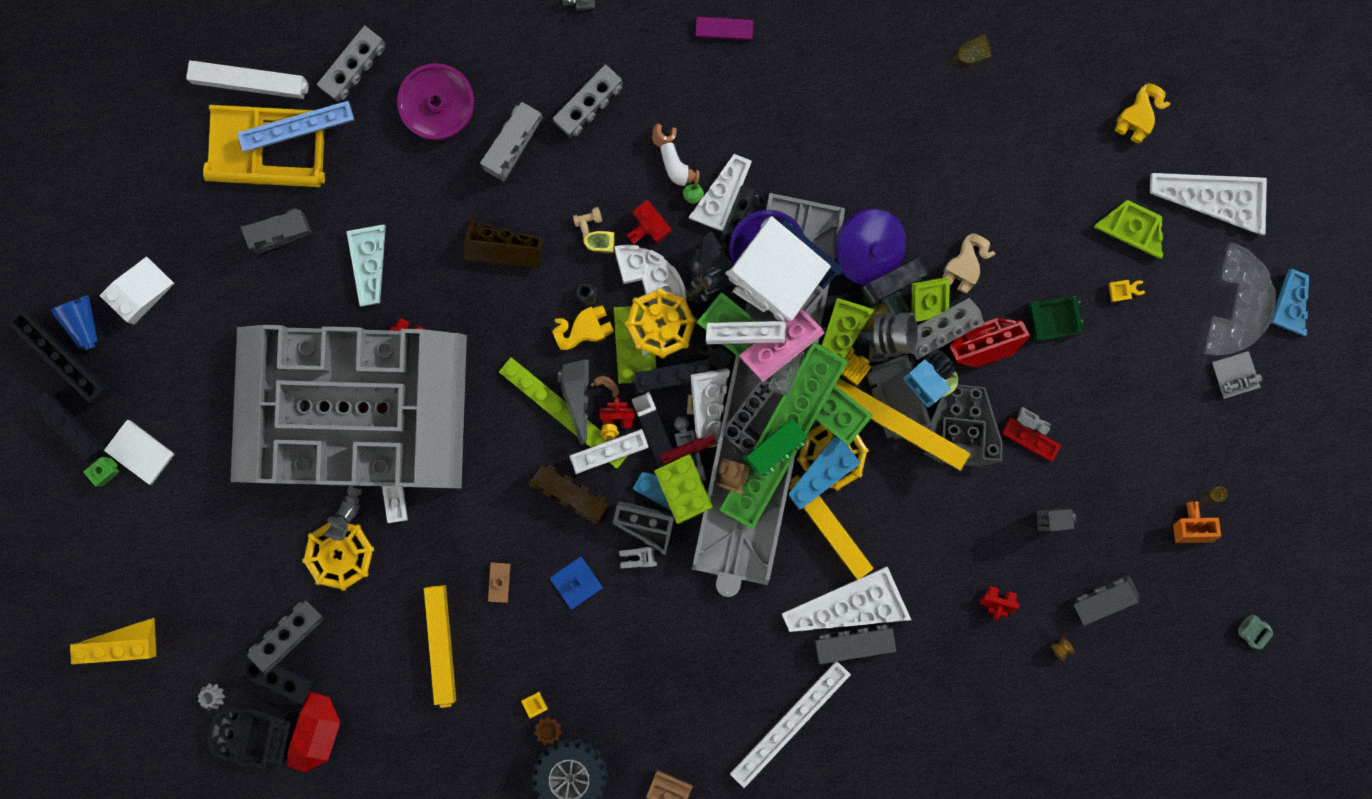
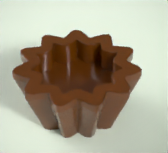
M546 717L545 720L540 719L539 724L535 725L537 730L534 732L538 736L537 741H543V744L546 745L548 742L553 744L554 740H559L558 735L562 733L559 729L561 724L556 723L555 718L552 720L549 717Z

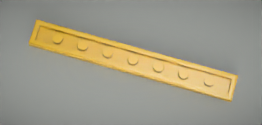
M839 378L836 382V386L873 415L871 420L959 471L962 470L971 453Z

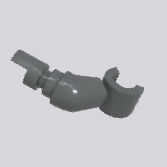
M356 485L348 486L347 492L349 494L345 496V500H342L335 517L331 516L327 519L331 525L324 536L337 541H341L345 537L348 523L357 515L360 507L358 495H361L362 488Z

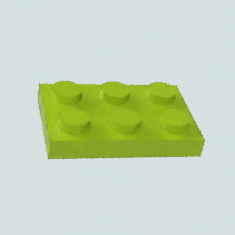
M686 455L655 470L677 524L713 508L691 455Z

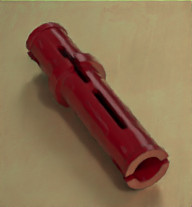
M714 433L699 439L697 437L693 438L694 441L659 453L663 464L665 465L697 451L700 453L702 449L718 444Z

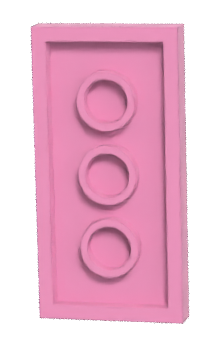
M801 308L793 320L786 323L785 342L755 343L739 356L756 376L764 382L822 336L824 331Z

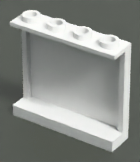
M771 216L764 220L761 224L762 228L734 266L725 274L729 276V280L732 283L740 285L748 296L758 300L762 308L770 310L778 321H785L787 323L793 320L831 266Z

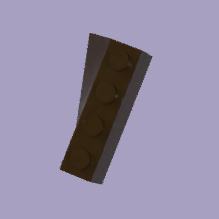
M470 219L464 240V260L530 268L541 267L543 238L522 232L514 234L510 229L503 228L499 230L493 228L491 224L485 223L480 225L477 224L476 220Z
M549 464L547 467L542 465L528 485L533 488L536 487L546 496L556 499L563 506L572 509L575 513L597 525L609 506L606 503L607 499L599 494L596 496L589 493L591 489L583 484L577 486L573 483L574 479L564 474L562 477L557 474L558 469Z

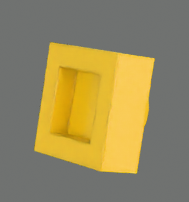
M540 692L522 700L529 718L548 709Z

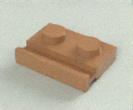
M722 458L718 467V480L714 482V485L742 494L741 488L742 485L745 486L750 467Z
M657 770L646 798L688 799L693 785Z

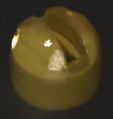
M1222 486L1214 487L1210 491V498L1215 502L1226 500L1228 495L1227 490Z

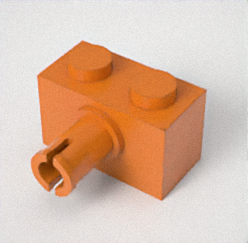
M1194 502L1186 503L1188 518L1180 519L1173 524L1176 543H1209L1221 537L1219 518H1200L1199 502H1195V504Z

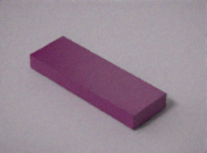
M697 17L696 37L752 40L753 20Z

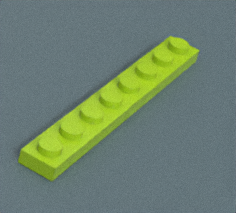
M510 358L499 373L577 436L566 402L513 358ZM587 420L586 444L592 448L608 442L601 437V430ZM628 455L609 463L618 469Z

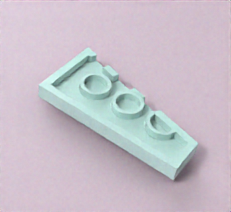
M385 225L347 231L360 307L380 304Z

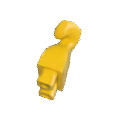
M1150 83L1141 87L1136 95L1134 105L1126 108L1116 120L1118 123L1115 131L1124 135L1128 128L1131 129L1134 133L1130 139L1137 144L1141 143L1151 133L1155 125V116L1149 96L1154 98V104L1158 109H1164L1170 105V102H1163L1165 91Z
M591 306L581 311L574 321L569 338H564L563 336L568 329V322L565 319H555V322L560 325L554 328L552 332L560 350L573 349L583 341L599 342L613 333L614 330L610 322L601 326L598 322V319L607 316L604 307L592 308Z

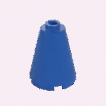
M88 295L50 309L79 349L83 347L85 351L95 347L94 343L98 340Z

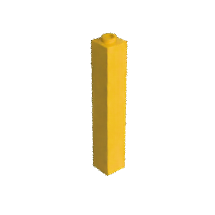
M799 475L790 480L789 483L791 485L788 487L790 491L801 478ZM817 496L803 507L857 580L874 569L820 496Z
M446 585L425 587L424 595L434 705L440 704V708L451 707V703L456 701Z

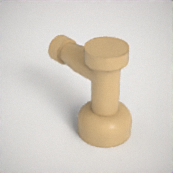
M599 207L593 208L592 213L573 216L576 227L580 226L583 239L589 233L587 222L592 220L596 223L602 222Z

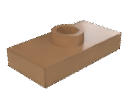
M491 562L488 601L508 602L511 564Z

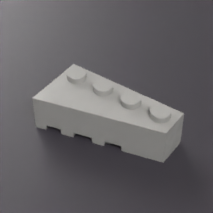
M523 102L519 106H515L511 114L512 117L504 124L501 133L480 162L486 172L503 182L543 118L540 112Z

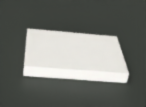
M130 420L124 423L104 450L149 485L153 484L175 455Z

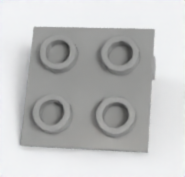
M1249 351L1212 362L1224 399L1261 388L1259 382H1262V377L1260 374H1256Z

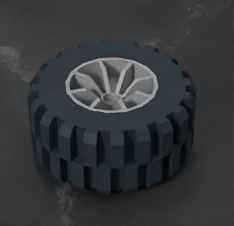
M567 738L564 741L558 740L553 745H549L539 756L532 774L533 790L537 793L536 798L601 799L605 792L608 776L604 758H601V753L597 749L592 748V744L588 742L587 744L583 743L581 739L571 740V738Z

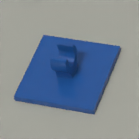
M582 556L550 577L571 610L603 588Z

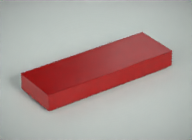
M1011 417L1001 433L1004 437L1050 462H1053L1061 447V444L1031 428L1022 426Z

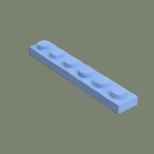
M346 101L241 131L237 134L242 151L247 152L355 120L350 103Z

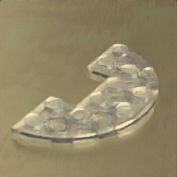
M1231 242L1227 246L1220 280L1238 284V290L1231 320L1215 316L1211 319L1204 354L1228 355L1251 346L1265 333L1275 311V287L1272 285L1268 269L1251 251Z

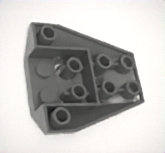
M958 384L951 394L940 399L931 421L932 428H929V430L971 453L965 465L979 467L1002 462L1003 443L986 388ZM924 450L925 455L933 458L934 460L940 463H945L944 461L940 460L939 458L933 456L932 454Z

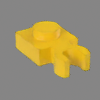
M1129 280L1108 283L1111 302L1132 299L1131 294L1136 296L1144 294L1145 291H1138L1136 289V286L1143 284V281H1136L1132 285H1130Z

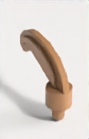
M605 376L594 379V382L590 384L591 387L601 384L605 385L613 391V397H616L619 393L616 384Z

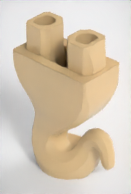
M974 233L965 238L960 254L950 260L943 270L942 278H948L950 286L955 278L961 281L957 290L963 294L968 293L980 276V266L973 247H979V254L984 259H989L995 255L994 251L988 253L990 242Z

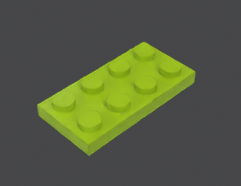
M632 306L614 307L619 384L632 383L630 375L635 372L656 369L655 354L651 353L643 356L642 350L635 348L636 345L632 336L624 325ZM639 309L636 317L643 316L644 312Z

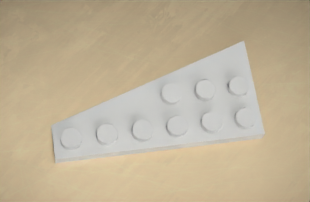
M1150 174V194L1259 235H1265L1267 178Z
M884 567L859 580H855L781 613L790 632L911 620L888 567Z

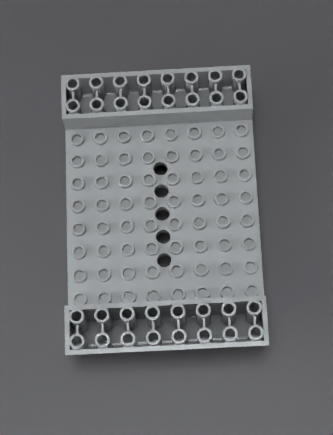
M283 325L237 327L231 482L462 488L467 335L423 329H401V331L365 330L356 327H322V329L287 328ZM303 401L310 403V409L306 412H303L300 408ZM323 401H327L330 405L327 412L320 410V404ZM342 402L349 404V410L345 413L339 410V405ZM362 402H366L369 406L366 413L359 411L358 407ZM381 403L388 405V411L384 414L378 411V406Z

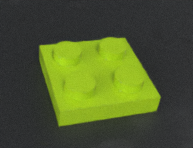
M948 278L912 283L911 313L915 315L917 322L929 320L949 309L950 280Z

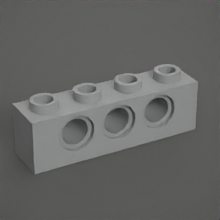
M364 25L317 85L338 103L340 100H344L348 96V90L352 85H356L360 81V75L372 66L373 59L382 54L385 49V42ZM369 47V51L366 54H361L362 48ZM351 62H357V66L354 69H349ZM341 76H344L345 81L341 84H337V79Z
M605 64L553 118L554 123L568 137L577 136L582 131V126L595 118V112L599 108L603 109L609 103L608 99L613 94L616 96L622 90V79ZM601 85L608 88L604 93L598 92L597 89ZM587 99L595 101L592 106H586L584 102ZM578 112L581 114V117L578 120H573L571 115Z
M968 298L918 325L917 347L915 352L912 353L914 357L919 359L983 325L984 321L980 309Z

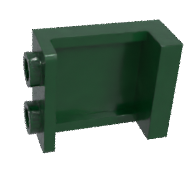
M1076 295L1041 302L1035 301L1027 304L1033 342L1083 333L1084 321L1083 318H1080L1079 313L1081 311V303Z

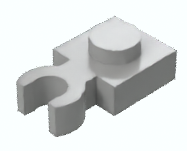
M1024 407L1021 408L1017 418L1019 423L1026 428L1030 427L1033 430L1036 428L1039 432L1046 435L1050 430L1051 424L1039 419L1038 415Z

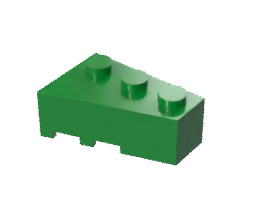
M790 419L765 441L759 443L748 455H744L742 459L756 476L763 474L767 476L776 469L774 467L779 461L783 463L791 456L789 452L794 448L797 451L805 445L804 440L807 436L797 423Z

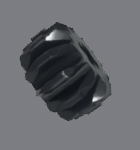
M938 349L928 353L923 359L932 364L937 374L945 380L949 379L955 372L953 361Z

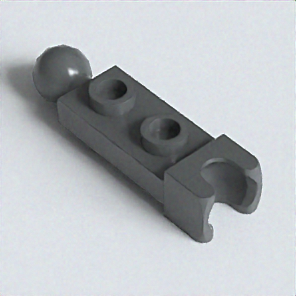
M677 417L674 421V426L680 431L679 434H675L678 447L694 441L695 434L693 430L687 431L689 421L686 417ZM697 451L690 455L702 483H705L706 476L700 454Z

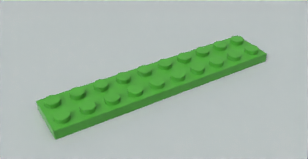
M721 292L697 321V324L707 331V323L757 321ZM755 343L723 345L740 358L739 355ZM799 355L795 356L772 375L778 382L777 389L785 394L804 360ZM835 385L815 420L849 446L873 415Z
M813 342L756 446L765 441L790 419H793L807 435L847 365L848 360ZM794 448L789 452L791 456L786 461L776 463L774 465L776 469L767 476L765 474L756 476L750 468L745 486L742 485L741 488L742 494L730 490L720 511L754 529L796 455V449Z

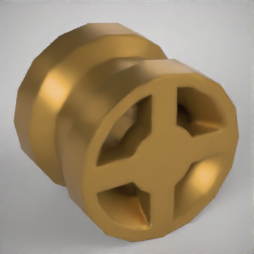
M1062 637L1059 643L1051 645L1052 650L1062 662L1066 660V656L1075 653L1065 637Z

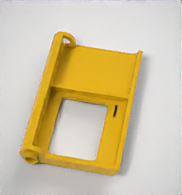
M209 105L208 162H205L203 168L205 181L321 187V184H324L325 173L322 171L325 129L315 132V162L313 168L264 166L262 164L263 147L243 152L237 134L241 131L314 110Z

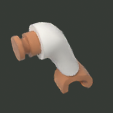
M657 123L652 132V140L655 145L661 147L663 161L670 179L681 186H685L686 183H691L692 181L694 184H698L699 170L693 172L692 169H688V165H684L680 161L675 146L671 143L676 136L677 128H672L669 132V137L662 134V126Z

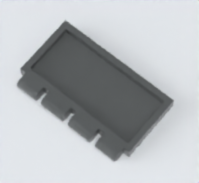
M904 355L871 367L872 371L866 373L869 386L877 385L876 388L871 389L873 398L925 428H932L925 404L902 379L913 370L909 356ZM883 427L887 439L895 437V439L898 440L902 438L901 436L895 434L889 429Z

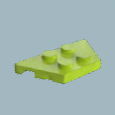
M1129 200L1125 201L1094 226V228L1158 259L1163 257L1161 241H1163V233L1161 231L1162 216Z

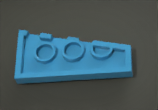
M834 435L805 474L791 489L788 496L800 510L857 467L860 462L850 448Z

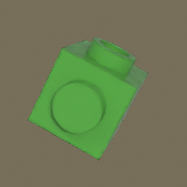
M101 457L88 467L84 473L95 487H102L116 476L119 470L116 468L118 466L112 458Z

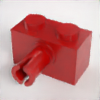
M647 200L633 211V216L639 222V226L626 236L629 240L631 239L633 245L646 234L650 235L656 244H659L672 233V229Z

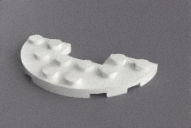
M635 245L614 246L623 284L642 280L646 294L661 288V290L686 298L685 287L679 273L663 256L653 250L649 251ZM657 298L648 302L649 307L657 304ZM661 298L663 304L672 307L676 304L675 302ZM679 307L676 311L679 313L680 319L683 320L684 314ZM642 316L636 317L635 321H641ZM663 319L655 321L656 323H658L657 327L661 328L662 325L666 326V323H664ZM636 327L641 339L645 337L641 327ZM650 340L646 342L647 344L660 348L659 343ZM642 350L643 356L651 354Z

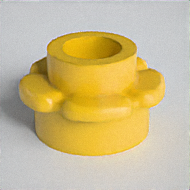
M606 424L602 426L600 434L604 440L611 441L619 435V432L617 431V426Z

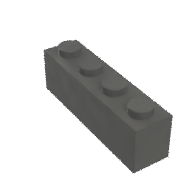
M887 624L878 625L875 630L869 631L868 628L856 629V633L849 634V631L837 632L838 636L830 637V634L818 635L819 639H814L818 663L824 664L896 652L893 628L887 627Z

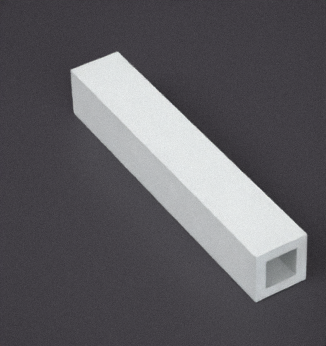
M189 60L186 79L192 84L304 99V95L308 93V82L303 76Z

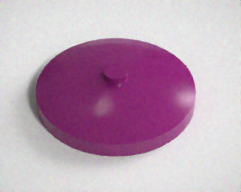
M433 63L418 67L404 79L398 92L397 105L401 119L414 134L424 139L445 140L457 135L467 126L474 111V94L468 80L461 72L445 64Z

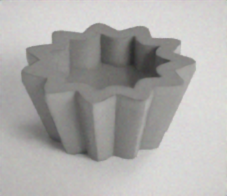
M210 683L206 687H202L201 692L198 693V702L201 703V707L206 708L208 711L212 709L218 710L219 705L224 704L222 701L225 698V695L222 694L223 689H218L217 684L212 686Z

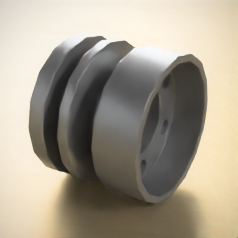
M885 313L878 314L874 323V343L879 354H893L897 350L899 354L914 353L918 342V326L915 315L913 313H898L895 317L892 313L887 315Z

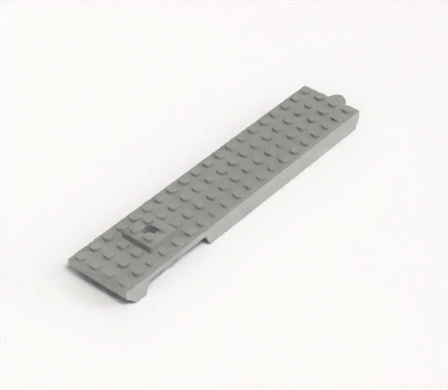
M769 193L766 210L781 211L792 217L800 225L805 236L834 260L835 240L843 224L845 208ZM829 284L824 288L826 293L808 312V315L820 327ZM747 302L745 312L757 322L778 321L770 310L763 312ZM810 344L798 355L804 359L812 344ZM737 355L735 357L707 493L713 508L703 513L692 570L718 575L716 588L725 597H731L738 593L741 580L768 585L794 463L793 458L754 529L720 511L730 492L728 489L714 485V482L718 480V467L722 458L745 465L746 462L742 457L749 454L730 442L724 436V429L760 381L756 374ZM766 384L761 391L765 393L769 385ZM777 388L748 425L760 437L784 396ZM752 398L754 403L760 404L757 398ZM741 412L744 418H749L747 413ZM730 427L734 433H738L735 427ZM746 438L749 444H754L751 439Z

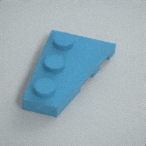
M1288 269L1270 323L1301 336H1307L1305 319L1308 316L1306 300L1308 299L1309 275L1294 269Z

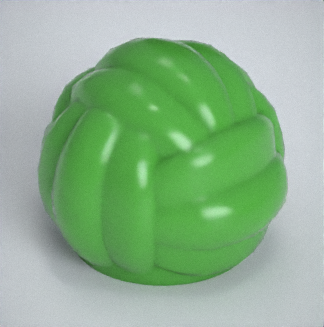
M698 184L687 185L683 190L684 199L691 204L700 202L704 196L703 189Z

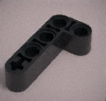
M919 257L863 286L854 294V297L859 305L872 308L881 300L912 285V283L924 279L930 275V272L922 258Z
M770 376L764 382L759 381L724 429V436L744 452L750 453L753 451L760 439L759 434L748 425L777 388L778 382L773 376ZM768 384L769 387L765 391V393L761 391L764 388V386ZM752 398H757L760 404L754 403ZM741 412L747 413L749 418H744ZM730 427H735L738 433H734ZM746 438L751 439L754 444H749Z

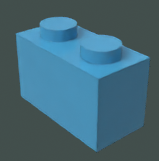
M923 360L902 378L927 407L933 405L951 389L947 385L946 380L940 377L933 365L926 360Z

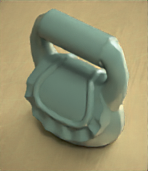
M1256 615L1248 616L1238 629L1239 635L1252 648L1257 650L1263 649L1273 636V630L1270 625L1261 621ZM1264 628L1267 629V631L1260 638L1257 644H1255L1254 640L1257 639L1261 631H1263Z

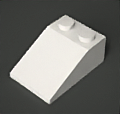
M145 257L112 282L100 297L126 322L135 325L175 283L148 257Z

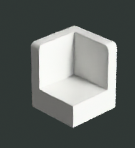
M649 392L632 399L638 417L656 411Z

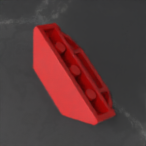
M995 318L984 322L983 325L955 339L950 345V350L957 363L977 368L1013 355L1030 338V335L1022 321Z
M310 692L300 713L290 743L287 767L307 772L329 760L341 723L330 697Z

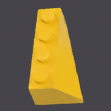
M154 618L71 644V664L156 657Z

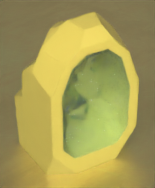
M595 231L588 233L584 237V244L589 250L594 252L614 253V232Z

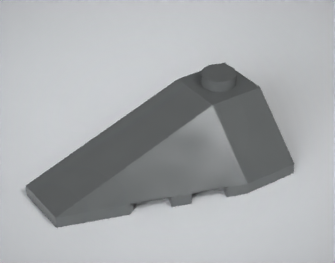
M589 360L564 364L561 371H558V382H561V390L580 445H585L587 441V413L584 410H587L588 397L584 395V392L587 391V385H589Z

